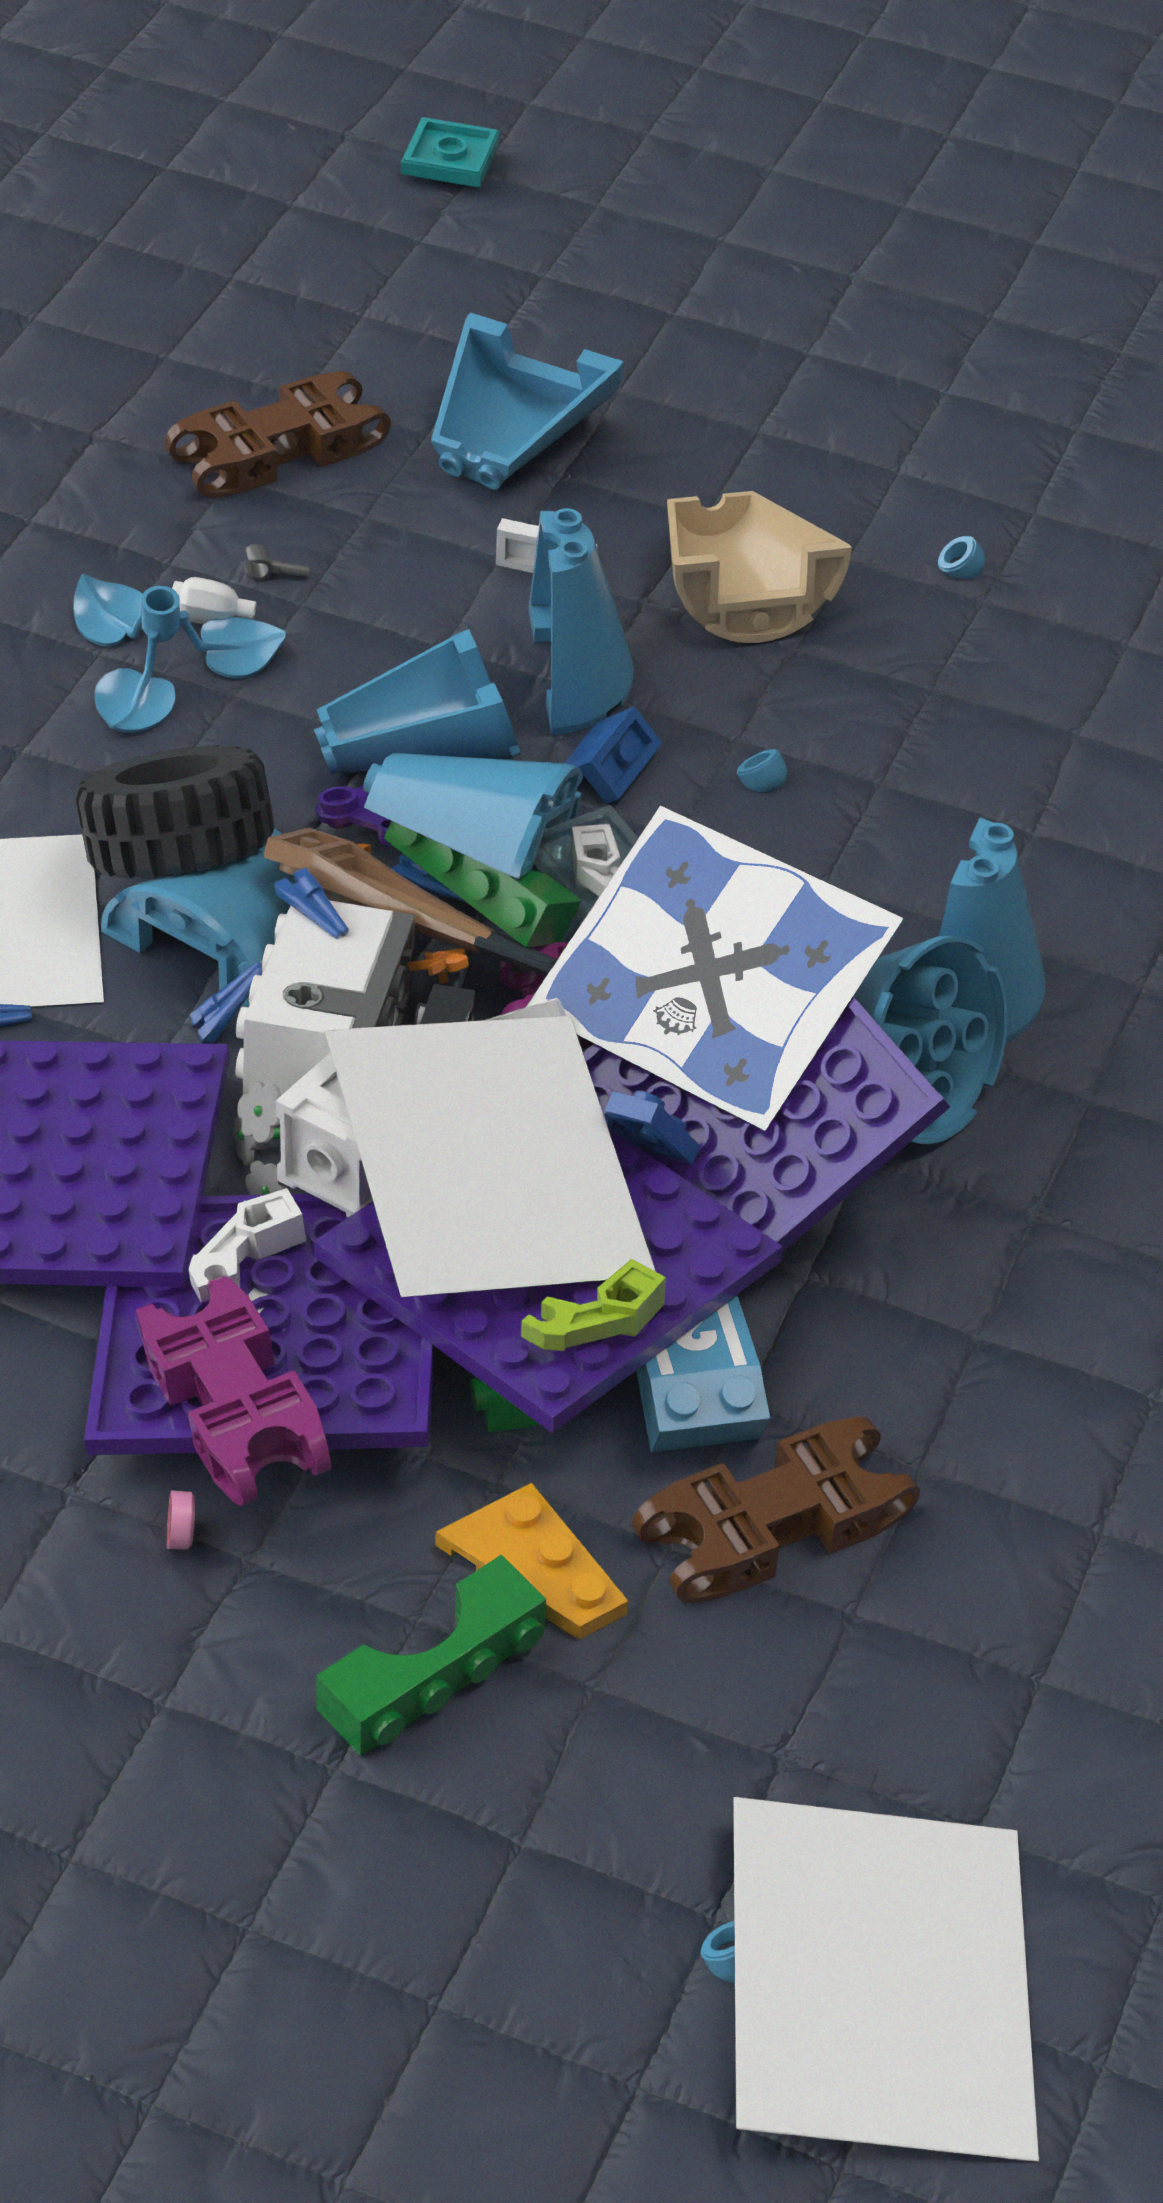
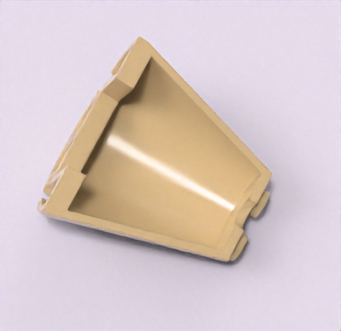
M754 491L723 494L720 502L710 508L701 506L700 499L697 496L667 499L672 571L678 596L689 614L703 625L707 631L716 636L735 642L760 643L794 633L814 620L811 615L820 608L826 599L832 601L844 581L851 558L852 547Z

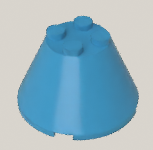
M938 936L877 958L853 995L950 1106L945 1113L911 1141L919 1144H934L947 1140L961 1131L978 1112L976 1109L971 1108L984 1086L993 1087L1004 1054L1008 1010L1001 974L998 968L989 966L983 956L985 949L982 946L963 937Z

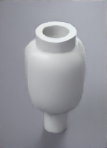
M191 577L184 582L174 581L172 589L179 595L180 611H187L189 613L190 622L205 624L215 618L225 619L235 616L254 620L257 602L238 598L234 589L229 585L200 577Z

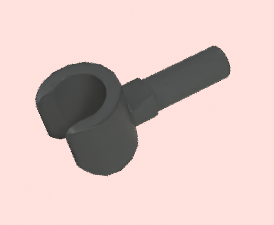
M252 544L246 548L250 561H244L243 563L247 575L254 581H263L272 573L306 578L309 576L310 566L270 559L268 550L261 544Z

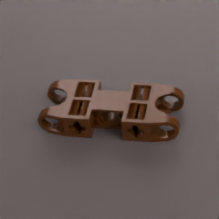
M336 371L314 375L279 386V402L245 412L236 400L196 412L178 421L169 429L165 437L164 446L165 450L175 461H188L190 464L199 462L192 473L193 485L202 495L214 498L239 494L277 482V465L311 455L318 465L323 467L360 455L376 447L387 437L391 427V419L380 406L356 405L362 396L363 389L361 383L352 373ZM350 384V390L344 396L338 397L337 390L344 385ZM380 419L379 424L373 431L362 433L365 425ZM187 434H194V439L191 443L176 448L179 439ZM218 470L219 477L211 483L204 484V479L207 475Z
M861 1416L826 1422L778 1441L775 1468L739 1483L736 1482L724 1463L672 1483L641 1505L633 1517L632 1528L638 1538L644 1543L658 1541L662 1545L676 1543L683 1544L693 1550L691 1551L692 1557L682 1562L673 1571L669 1584L677 1598L682 1602L696 1603L726 1597L775 1577L779 1548L816 1534L829 1554L877 1536L899 1522L913 1509L919 1499L920 1488L908 1474L893 1476L891 1472L883 1474L871 1473L859 1466V1461L865 1459L877 1448L881 1440V1433L869 1418Z

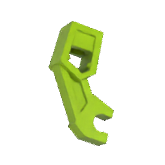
M631 1258L598 1287L597 1301L579 1305L546 1297L542 1301L541 1318L546 1321L537 1320L529 1314L522 1320L521 1337L544 1350L565 1351L568 1347L619 1334L635 1337L664 1305L666 1277Z

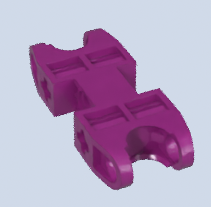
M221 1276L207 1282L210 1301L197 1314L186 1317L174 1316L167 1313L163 1308L156 1309L150 1303L137 1308L136 1315L150 1372L170 1406L195 1396L198 1397L202 1407L188 1412L194 1448L217 1486L235 1504L243 1506L258 1499L254 1480L256 1474L266 1465L278 1461L291 1462L298 1465L303 1471L309 1469L313 1475L317 1476L331 1470V1460L315 1403L294 1370L270 1380L266 1379L262 1370L275 1365L269 1329L249 1296L229 1277Z

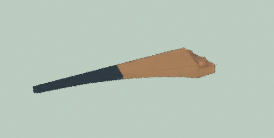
M309 827L268 837L263 857L279 862V869L294 875L296 870L306 867L323 887L329 901L393 911V915L395 912L415 915L416 933L544 976L548 975L557 959L535 949L526 948L518 941L458 911L401 876L354 842Z

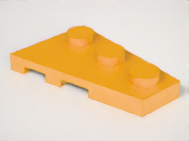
M532 1483L436 1531L435 1546L451 1556L457 1552L475 1564L476 1571L502 1554L546 1598L545 1618L578 1640L627 1615L628 1600Z

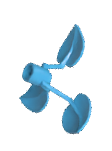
M82 574L75 591L74 618L76 626L81 635L88 641L96 645L112 647L121 643L127 635L130 638H137L142 629L148 635L143 675L133 669L121 668L105 674L96 685L94 696L96 709L109 728H113L118 732L138 733L150 730L163 723L173 711L176 699L174 685L166 679L152 677L154 671L157 642H166L172 639L179 631L180 626L183 627L197 651L207 652V666L216 674L233 679L248 678L265 669L286 639V631L273 625L246 618L229 617L225 619L215 618L205 623L201 628L200 640L189 622V613L187 611H180L179 595L174 589L167 586H154L141 593L126 585L105 582Z

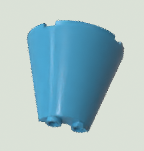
M470 312L464 323L431 438L432 445L440 456L438 460L440 468L451 476L459 477L462 474L469 479L480 482L489 489H498L503 481L616 393L624 377L623 361L584 349L576 361L579 372L577 374L515 354L508 324Z
M563 508L556 512L540 511L529 601V617L534 643L551 642V690H546V708L551 735H562L590 728L599 721L606 719L607 712L616 705L621 707L631 692L634 666L592 532L582 522V516L576 510Z
M469 629L452 636L317 709L323 726L314 729L331 775L338 772L368 771L373 763L382 766L385 758L393 753L485 759H508L521 755L503 700L495 683H491L479 650Z
M393 753L385 758L382 766L373 763L369 768L363 785V791L369 793L364 808L519 879L532 870L539 847L557 854L569 846L572 827L575 826L581 799V792L576 790L583 776L579 767L568 763Z
M979 818L969 840L968 847L975 851V857L969 861L961 860L950 883L939 936H958L978 943L985 949L983 956L989 966L998 968L1007 999V1043L1022 1034L1038 1016L1044 1000L1046 979L1018 854L1013 842L1014 833L1006 824L993 823Z
M274 829L272 836L280 835L282 833ZM265 845L263 848L256 849L255 853L246 857L236 858L231 863L211 866L210 869L183 872L181 875L157 876L130 886L111 899L102 915L101 932L141 953L153 942V925L217 960L220 991L257 961L262 964L267 944L275 945L274 935L278 916L280 913L287 914L290 905L276 895L274 884L284 878L291 884H295L294 875L281 871L279 869V862L263 857ZM249 996L242 1004L243 1007L249 1008Z

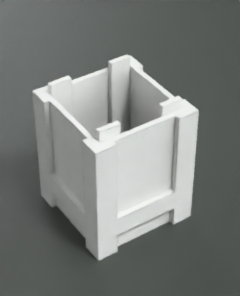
M330 1052L275 1101L276 1117L280 1119L281 1161L277 1164V1181L293 1189L298 1187L346 1212V1217H350L372 1202L373 1198Z

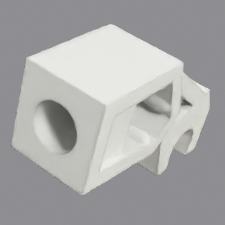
M610 824L572 827L570 853L576 886L588 888L600 897L620 866V854Z
M286 1188L238 1203L237 1213L197 1255H193L189 1266L191 1285L200 1302L210 1299L207 1282L215 1278L227 1276L240 1287L239 1264L246 1256L260 1260L306 1241L303 1216L289 1190Z

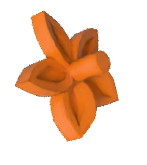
M465 948L434 953L427 951L425 953V960L408 962L409 971L428 970L429 976L437 974L439 984L449 982L448 972H456L469 966Z

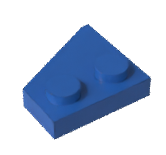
M615 1091L612 1092L604 1110V1117L609 1130H614L645 1152L693 1164L700 1145L685 1131L686 1123L670 1115L664 1109L666 1104L663 1100L643 1091H636L634 1097Z

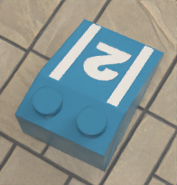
M738 1295L636 1370L651 1453L760 1439L770 1420L760 1363Z

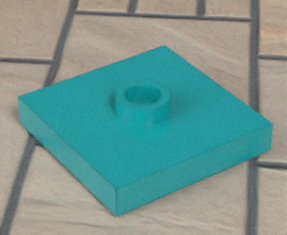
M423 117L401 160V174L480 188L500 144V131Z

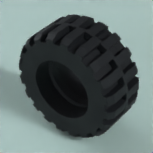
M206 745L205 747L197 748L192 746L128 758L127 761L115 762L107 765L105 769L95 770L90 773L88 777L80 781L75 793L87 861L98 873L101 872L109 877L118 875L119 878L131 879L133 877H142L144 879L155 878L161 875L174 876L181 875L183 872L210 869L211 866L231 863L236 858L249 856L255 853L256 849L263 848L267 843L268 837L272 836L275 828L264 763L251 749H240L238 746L228 745L220 747L219 745Z

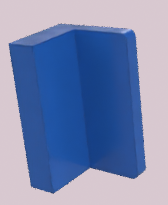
M633 706L596 723L565 763L579 767L582 775L585 776L605 804H608L622 796L660 747L662 741L636 707Z

